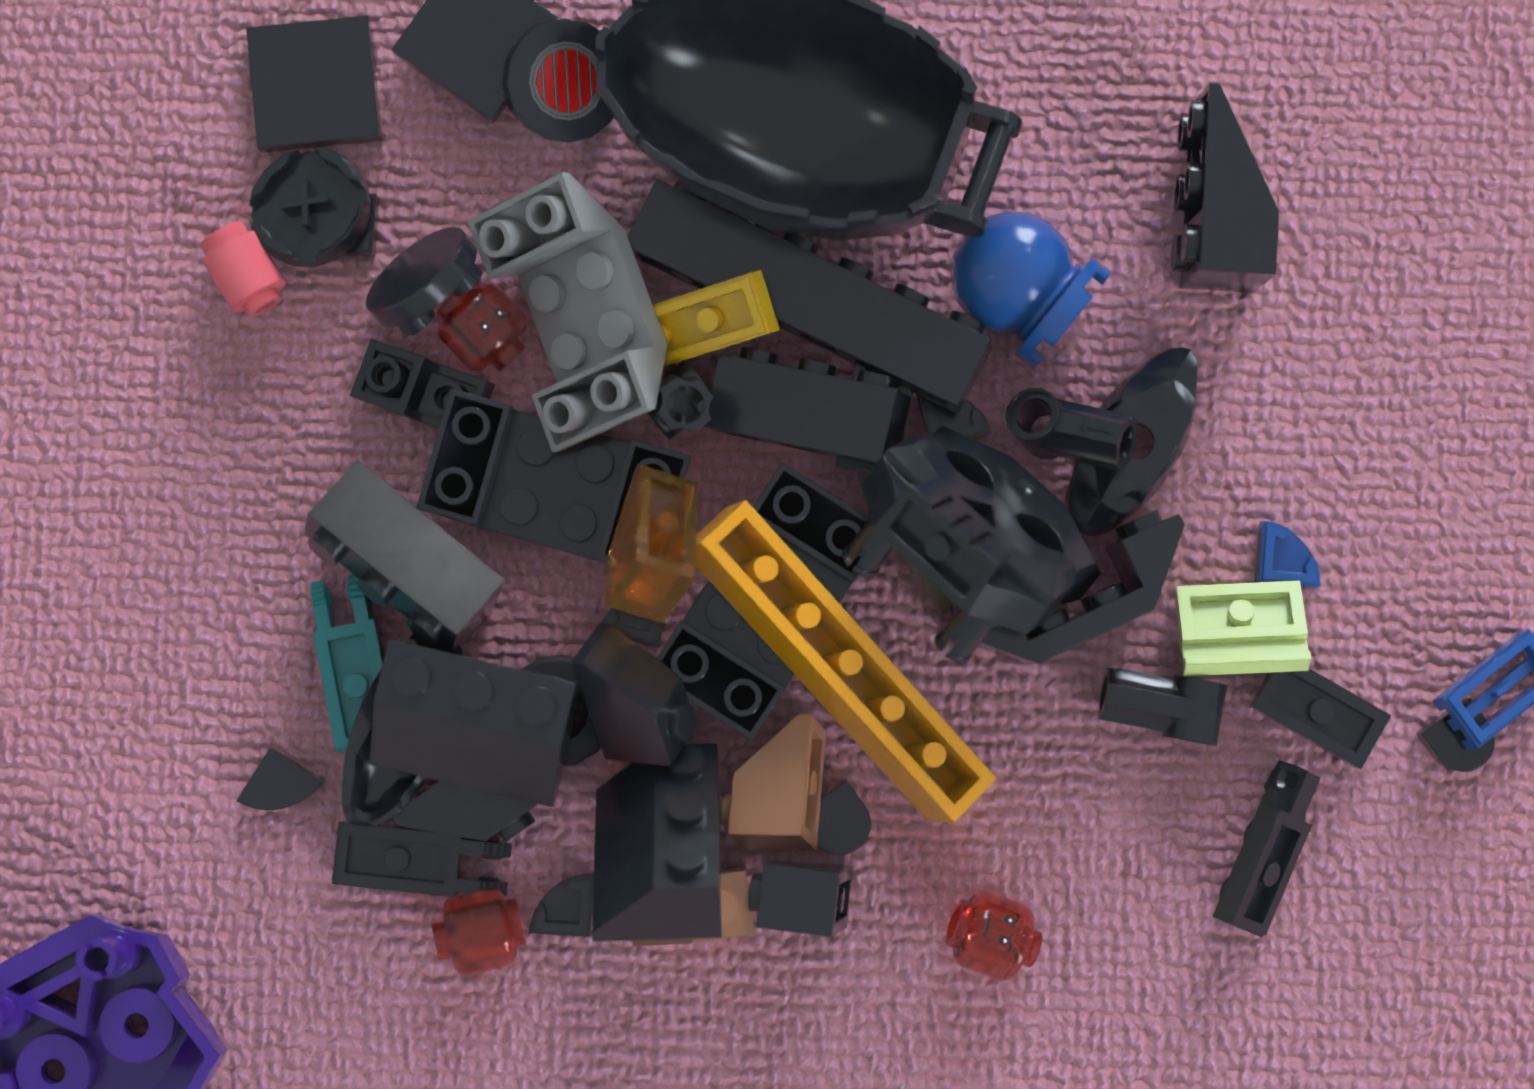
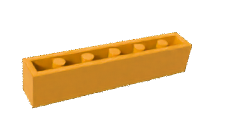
M746 500L725 507L681 549L928 822L955 823L997 779Z

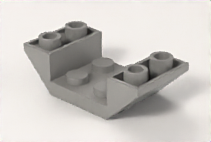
M561 172L468 220L488 278L518 276L555 377L556 384L531 395L552 453L565 450L656 409L667 342L626 231L615 218L569 172Z

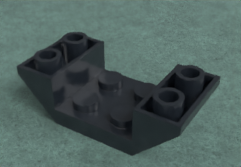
M451 388L416 508L498 534L598 562L658 576L692 456L634 439L628 442L603 434H598L560 452L552 453L538 416L517 411L509 404Z
M782 462L753 508L836 601L840 603L859 575L853 571V568L862 558L857 555L852 564L847 566L842 558V551L852 542L869 517ZM709 580L657 656L659 661L682 678L689 701L752 741L794 675Z
M1157 509L1115 528L1119 540L1105 546L1121 582L1107 586L1080 599L1085 609L1084 611L1069 617L1066 609L1056 610L1046 622L1030 631L1028 637L1004 626H993L978 647L1026 665L1040 664L1155 610L1185 526L1180 514L1162 520ZM955 604L950 607L951 616L959 609ZM949 620L940 623L942 629L946 626Z

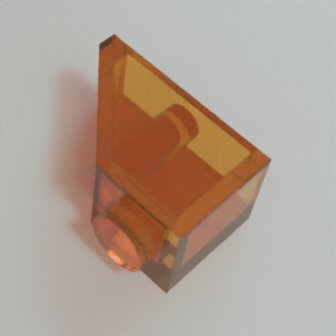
M641 464L638 466L634 473L607 556L605 606L664 623L696 577L697 482Z

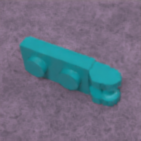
M354 574L348 576L347 584L348 596L352 603L355 623L335 627L333 597L330 588L325 580L310 583V594L317 630L313 631L337 753L346 751L359 707L375 677L382 669L384 661L378 621L372 618L371 601L356 583L358 578Z

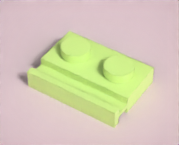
M1300 581L1176 586L1174 599L1180 650L1183 656V676L1309 671L1311 652L1308 650L1307 644L1308 631Z

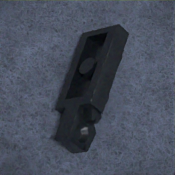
M1280 760L1277 762L1264 785L1266 792L1261 798L1262 802L1259 804L1254 819L1246 827L1243 845L1230 876L1226 878L1221 886L1219 902L1212 917L1259 937L1266 936L1312 827L1311 824L1305 822V814L1320 781V777L1296 765Z

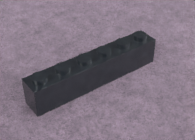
M656 178L627 235L636 259L698 289L761 270L779 328L853 364H857L870 372L895 378V384L909 389L913 393L957 414L960 413L992 349L991 338L982 334L985 329L984 324L955 310H952L949 318L927 308L930 300L912 288L896 284L894 290L891 291L872 282L874 273L853 260L841 257L837 265L816 255L819 247L801 235L785 232L783 238H780L762 229V226L707 203L706 199L683 189L676 182L672 186Z

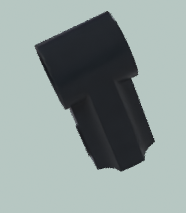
M683 360L661 377L656 409L648 412V414L664 435L671 440L682 430L688 429L694 433L711 420L709 407L714 396L686 360Z
M1028 388L1020 391L1011 399L1006 409L1005 419L1009 430L1031 455L1039 459L1052 460L1061 457L1117 471H1122L1125 464L1131 461L1137 443L1136 428L1138 423L1132 415L1057 399L1051 392L1042 388ZM1052 415L1051 421L1046 428L1037 433H1030L1033 423L1038 418Z
M1107 668L1100 692L1098 719L1163 731L1162 736L1217 746L1227 685L1173 675L1172 679L1121 668Z

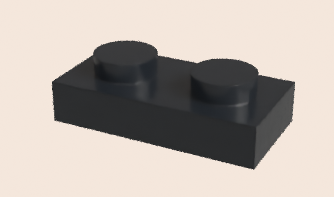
M1310 668L1309 671L1268 673L1249 708L1356 769H1362L1391 717L1390 714Z

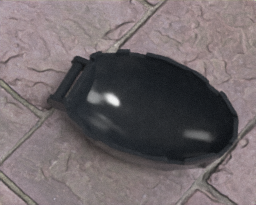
M632 0V5L624 11L610 28L604 27L596 35V89L625 136L683 189L767 229L842 241L897 235L924 223L968 237H981L988 223L984 213L1011 139L1018 137L1023 125L1022 119L1015 113L976 101L977 86L967 68H962L957 61L941 49V42L920 25L917 30L911 24L886 14V7L870 0ZM971 128L984 132L986 135L961 205L959 206L946 202V199L955 180Z

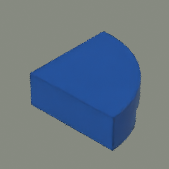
M1269 521L1259 522L1255 583L1300 581L1301 587H1320L1318 564L1306 545L1285 526Z

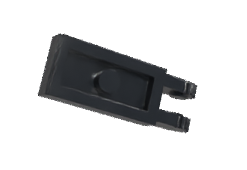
M339 821L331 884L456 897L458 893L505 897L507 896V881L491 876H480L479 878L460 877L462 854L477 855L493 860L511 858L512 844L493 840L480 841L407 827L379 824L363 827L353 825L349 821Z

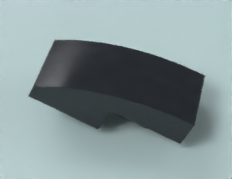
M371 339L350 396L439 429L451 388L490 399L495 384L435 363L424 356Z

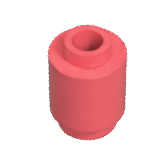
M243 221L230 223L216 230L201 242L200 247L206 255L203 259V264L233 313L247 311L250 317H255L270 310L282 300L278 292L286 285V280L271 255L261 245L256 232L248 231Z

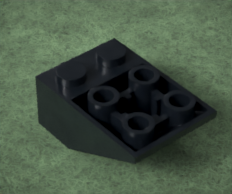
M1209 82L1198 98L1191 100L1188 114L1181 113L1179 119L1177 147L1178 150L1187 151L1185 174H1178L1176 178L1174 208L1175 211H1184L1182 235H1175L1173 238L1171 269L1174 272H1181L1180 289L1253 293L1276 275L1279 210L1220 83Z

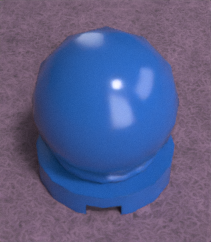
M1003 211L985 217L988 223L983 236L968 237L963 235L952 257L951 283L958 304L968 316L978 320L985 325V328L994 333H1019V340L1025 342L1015 355L1035 369L1044 358L1035 349L1038 344L1045 340L1053 347L1092 299L1093 296L1083 288L1092 277L1100 284H1103L1112 271L1094 257L1090 259L1083 269L1080 264L1073 266L1068 242L1051 223L1029 212Z

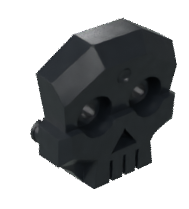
M945 426L939 428L932 436L910 437L886 450L861 484L869 505V518L852 542L842 551V558L847 566L852 564L857 555L862 557L853 568V571L863 577L871 578L878 573L880 566L894 548L948 597L959 609L946 626L934 637V643L941 652L950 641L954 642L955 645L945 657L960 664L969 661L974 650L993 626H1004L1026 635L1046 622L1059 605L1080 600L1101 574L1073 516L1062 501L1010 455Z

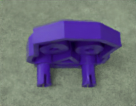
M98 912L90 914L0 964V1089H206L227 1049L211 1022L183 986L186 985L191 974L169 934L129 928ZM81 979L77 1005L54 994ZM138 1013L147 1019L149 1026L145 1035H138L130 1028L129 1022L132 1014ZM50 1059H57L63 1063L65 1076L62 1080H55L48 1074L47 1064Z

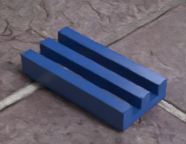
M1527 629L1515 634L1432 700L1439 711L1446 709L1451 718L1447 722L1453 731L1460 729L1466 738L1461 742L1468 751L1483 746L1534 704L1533 683L1481 726H1478L1473 719L1534 670V636L1531 631ZM1523 649L1526 651L1528 656L1466 706L1462 704L1460 700Z

